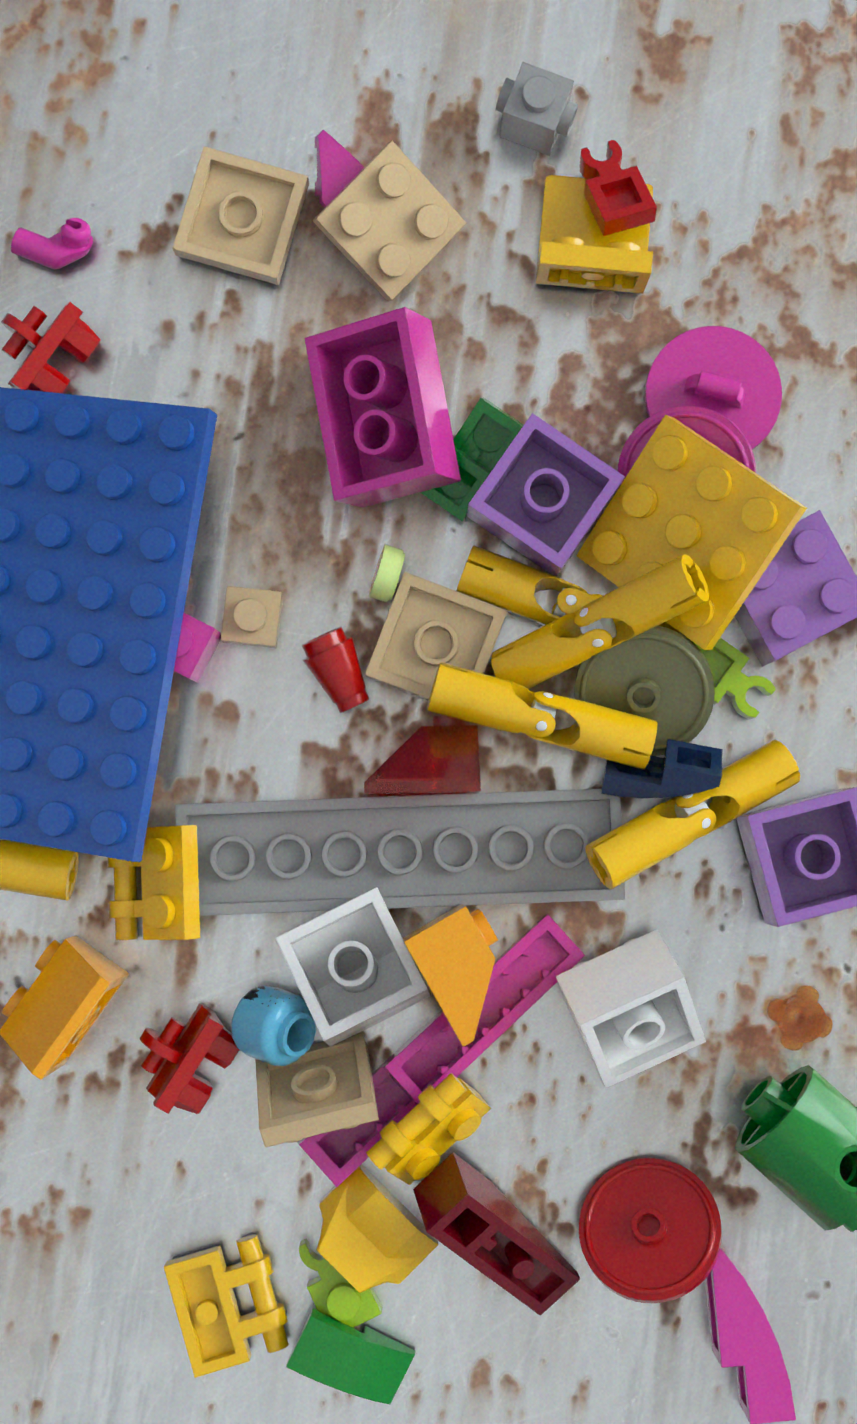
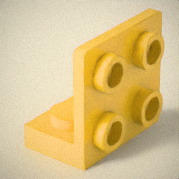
M548 175L544 186L536 284L643 294L652 271L653 251H648L650 223L603 236L584 196L586 179ZM646 184L653 198V187L650 184Z

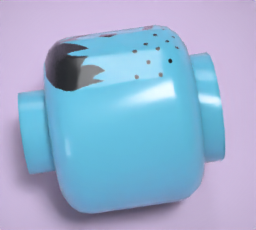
M261 985L251 989L239 1001L234 1010L231 1023L232 1038L237 1048L249 1057L274 1066H287L296 1062L310 1049L316 1033L315 1022L305 1000L300 995L274 986Z

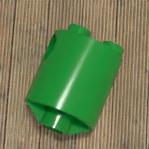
M809 1065L797 1069L780 1083L772 1076L766 1077L754 1087L742 1104L741 1110L749 1118L737 1137L735 1149L825 1231L833 1230L843 1225L850 1232H854L857 1230V1107Z

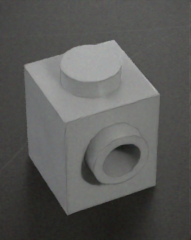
M522 61L516 80L505 79L497 100L495 110L503 113L500 138L550 156L558 134L568 136L578 109V104L570 101L574 80Z

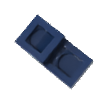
M667 739L664 758L650 755L645 769L606 760L601 794L632 798H666L699 793L719 787L722 777L723 749Z

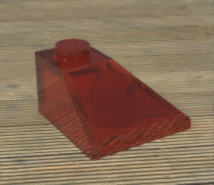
M444 715L432 716V726H421L364 782V794L367 796L470 794L481 792L478 725H466L465 721Z

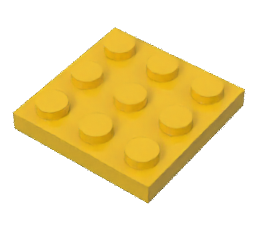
M665 415L576 556L618 587L684 554L690 556L693 562L698 565L705 578L709 591V600L666 622L702 649L712 650L807 507L674 417Z

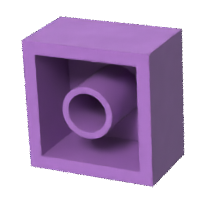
M532 413L469 502L467 517L536 565L557 577L612 499L625 476Z
M820 510L797 522L735 615L762 667L857 618V576Z
M857 787L830 791L746 813L736 818L765 924L780 927L857 906Z

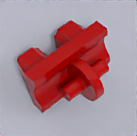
M69 302L64 306L42 337L36 331L47 315L39 308L33 306L23 321L7 313L1 323L13 334L1 350L15 360L26 344L33 348L8 382V385L14 389L63 393L71 380L47 363L56 348L59 346L83 364L101 341L94 331L79 319L83 311Z
M199 1003L186 1025L171 1017L162 1033L151 1028H145L141 1034L140 1041L150 1049L141 1067L155 1074L146 1087L147 1091L155 1098L153 1105L168 1114L173 1106L195 1114H199L210 1098L213 1087L209 1081L194 1074L198 1066L206 1058L225 1069L232 1063L239 1052L232 1038V1033L223 1026L214 1010Z

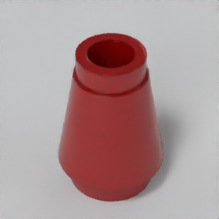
M342 627L326 632L301 645L307 656L303 659V662L332 702L336 704L340 713L369 700L353 638H347Z

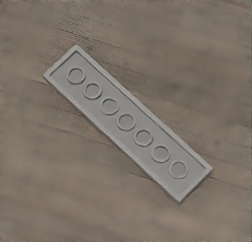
M602 789L175 805L176 826L197 825L200 916L330 911L376 887L388 909L459 906L460 904L471 906L625 900V882L613 889H608L595 874L585 851L587 844L622 825L621 797L601 794Z

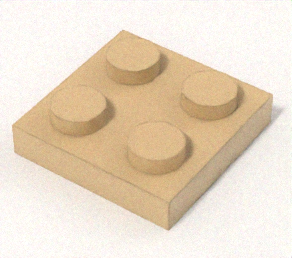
M393 140L387 143L313 219L316 226L387 301H392L467 224Z
M204 146L172 248L175 256L279 285L309 187L308 176Z
M404 572L365 676L429 700L440 662L484 674L508 610Z
M364 1032L357 1033L332 1047L325 1042L312 1044L304 1055L296 1062L287 1066H274L255 1059L259 1130L265 1148L286 1142L293 1143L307 1137L339 1129H350L363 1123L379 1120L369 1051Z

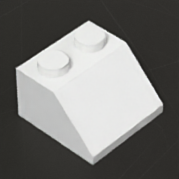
M377 887L275 938L323 1041L330 1047L430 997L429 991Z
M657 929L639 938H633L622 946L589 961L581 962L572 969L555 976L605 1088L706 1042L685 977Z

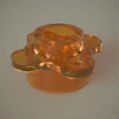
M802 985L798 987L796 994L784 1000L775 998L770 1001L767 1007L768 1017L777 1022L782 1033L780 1037L781 1044L792 1051L801 1049L803 1043L814 1041L818 1037L828 1036L832 1030V1020L825 1015L824 1009L818 1003L819 993L811 986ZM797 1013L804 1014L805 1019L802 1023L795 1021Z

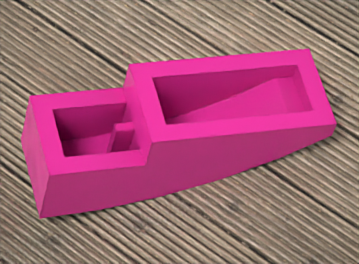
M720 1247L716 1263L706 1277L712 1351L722 1368H737L740 1406L750 1424L794 1421L796 1416L790 1380L777 1339L763 1308L746 1280Z

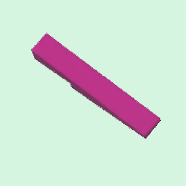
M548 914L545 915L495 960L473 1042L463 1047L444 1012L441 1010L372 1073L379 1120L363 1123L350 1129H339L307 1137L297 1141V1143L332 1183L338 1187L368 1158L366 1152L382 1138L379 1132L391 1120L398 1123L420 1102L418 1095L430 1084L436 1087L450 1073L458 1077L558 982L555 976L572 969L585 955Z

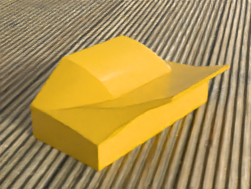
M362 1164L338 1187L334 1186L319 1203L323 1223L316 1250L359 1293L386 1282L400 1284L439 1245L438 1240L426 1232L425 1226Z

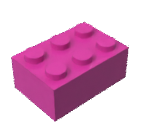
M402 307L304 338L334 501L363 508L461 481L430 319L406 307Z

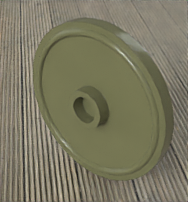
M662 626L651 628L580 663L574 688L576 700L657 721V734L652 756L664 755L667 739L691 742L706 725L713 709L715 694L712 670L701 650L684 635Z

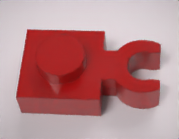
M615 140L608 141L607 160L605 161L595 160L587 147L582 148L579 168L581 175L586 179L584 196L602 235L606 236L655 222L657 206L638 167L621 169L622 149Z

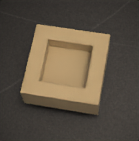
M227 586L221 641L223 643L277 648L283 593Z

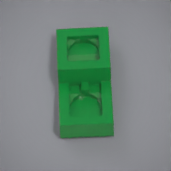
M484 397L480 398L454 438L461 481L420 493L459 520L464 521L467 517L469 502L519 433L523 424Z
M313 1308L288 1358L286 1367L342 1392L390 1405L415 1356V1350L367 1326L360 1332Z

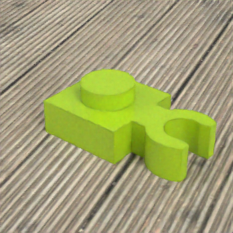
M721 637L712 650H704L695 644L704 654L712 670L715 686L714 705L719 703L726 693L731 697L732 705L738 714L748 719L756 718L759 711L747 703L746 693L749 688H757L767 696L772 695L776 690L773 683L762 676L748 677L742 673L741 670L750 658Z
M307 1238L300 1241L299 1254L301 1260L308 1268L318 1271L319 1274L318 1277L307 1283V1289L318 1311L352 1328L382 1314V1306L373 1287L359 1293L327 1260L313 1252Z

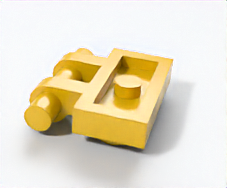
M197 825L147 827L141 862L108 857V868H114V900L109 901V918H115L116 940L138 939L137 917H143V940L200 938ZM136 867H141L142 899H137Z
M452 1073L436 1087L430 1084L418 1095L420 1102L398 1123L391 1120L379 1132L382 1138L366 1154L380 1170L385 1167L390 1174L411 1185L415 1180L428 1176L438 1166L440 1156L456 1141L468 1138L478 1129L481 1124V1118L491 1108L477 1091Z
M257 1234L245 1236L236 1241L241 1257V1262L227 1267L221 1245L169 1260L164 1265V1271L195 1378L249 1362L252 1354L247 1340L248 1337L262 1333L267 1352L269 1353L280 1351L289 1345L283 1326L288 1322L283 1303H277L269 1277L274 1272L269 1254H263ZM248 1283L256 1311L240 1316L233 1288Z

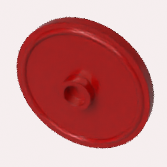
M642 1158L627 1161L612 1168L594 1184L586 1196L581 1209L579 1239L582 1252L591 1271L609 1290L635 1302L663 1303L688 1294L706 1279L714 1267L720 1252L722 1225L714 1197L703 1181L694 1173L668 1160Z

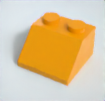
M460 904L403 937V940L464 1047L473 1042L496 959L489 946L497 942L498 939L481 910L477 909L470 913L465 905Z
M77 935L66 938L62 944L54 940L36 962L35 968L40 970L41 973L29 990L22 985L12 995L2 1010V1014L8 1017V1019L1 1027L0 1035L28 1070L40 1080L65 1065L129 975L127 971Z

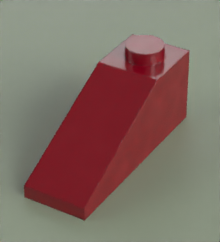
M454 1152L413 1189L426 1232L541 1316L580 1280L578 1272L489 1179Z

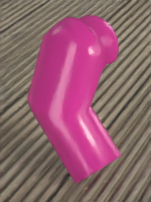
M70 218L61 227V232L47 238L20 227L12 239L11 252L48 268L60 269L89 253L93 244L91 228L86 221L80 218Z

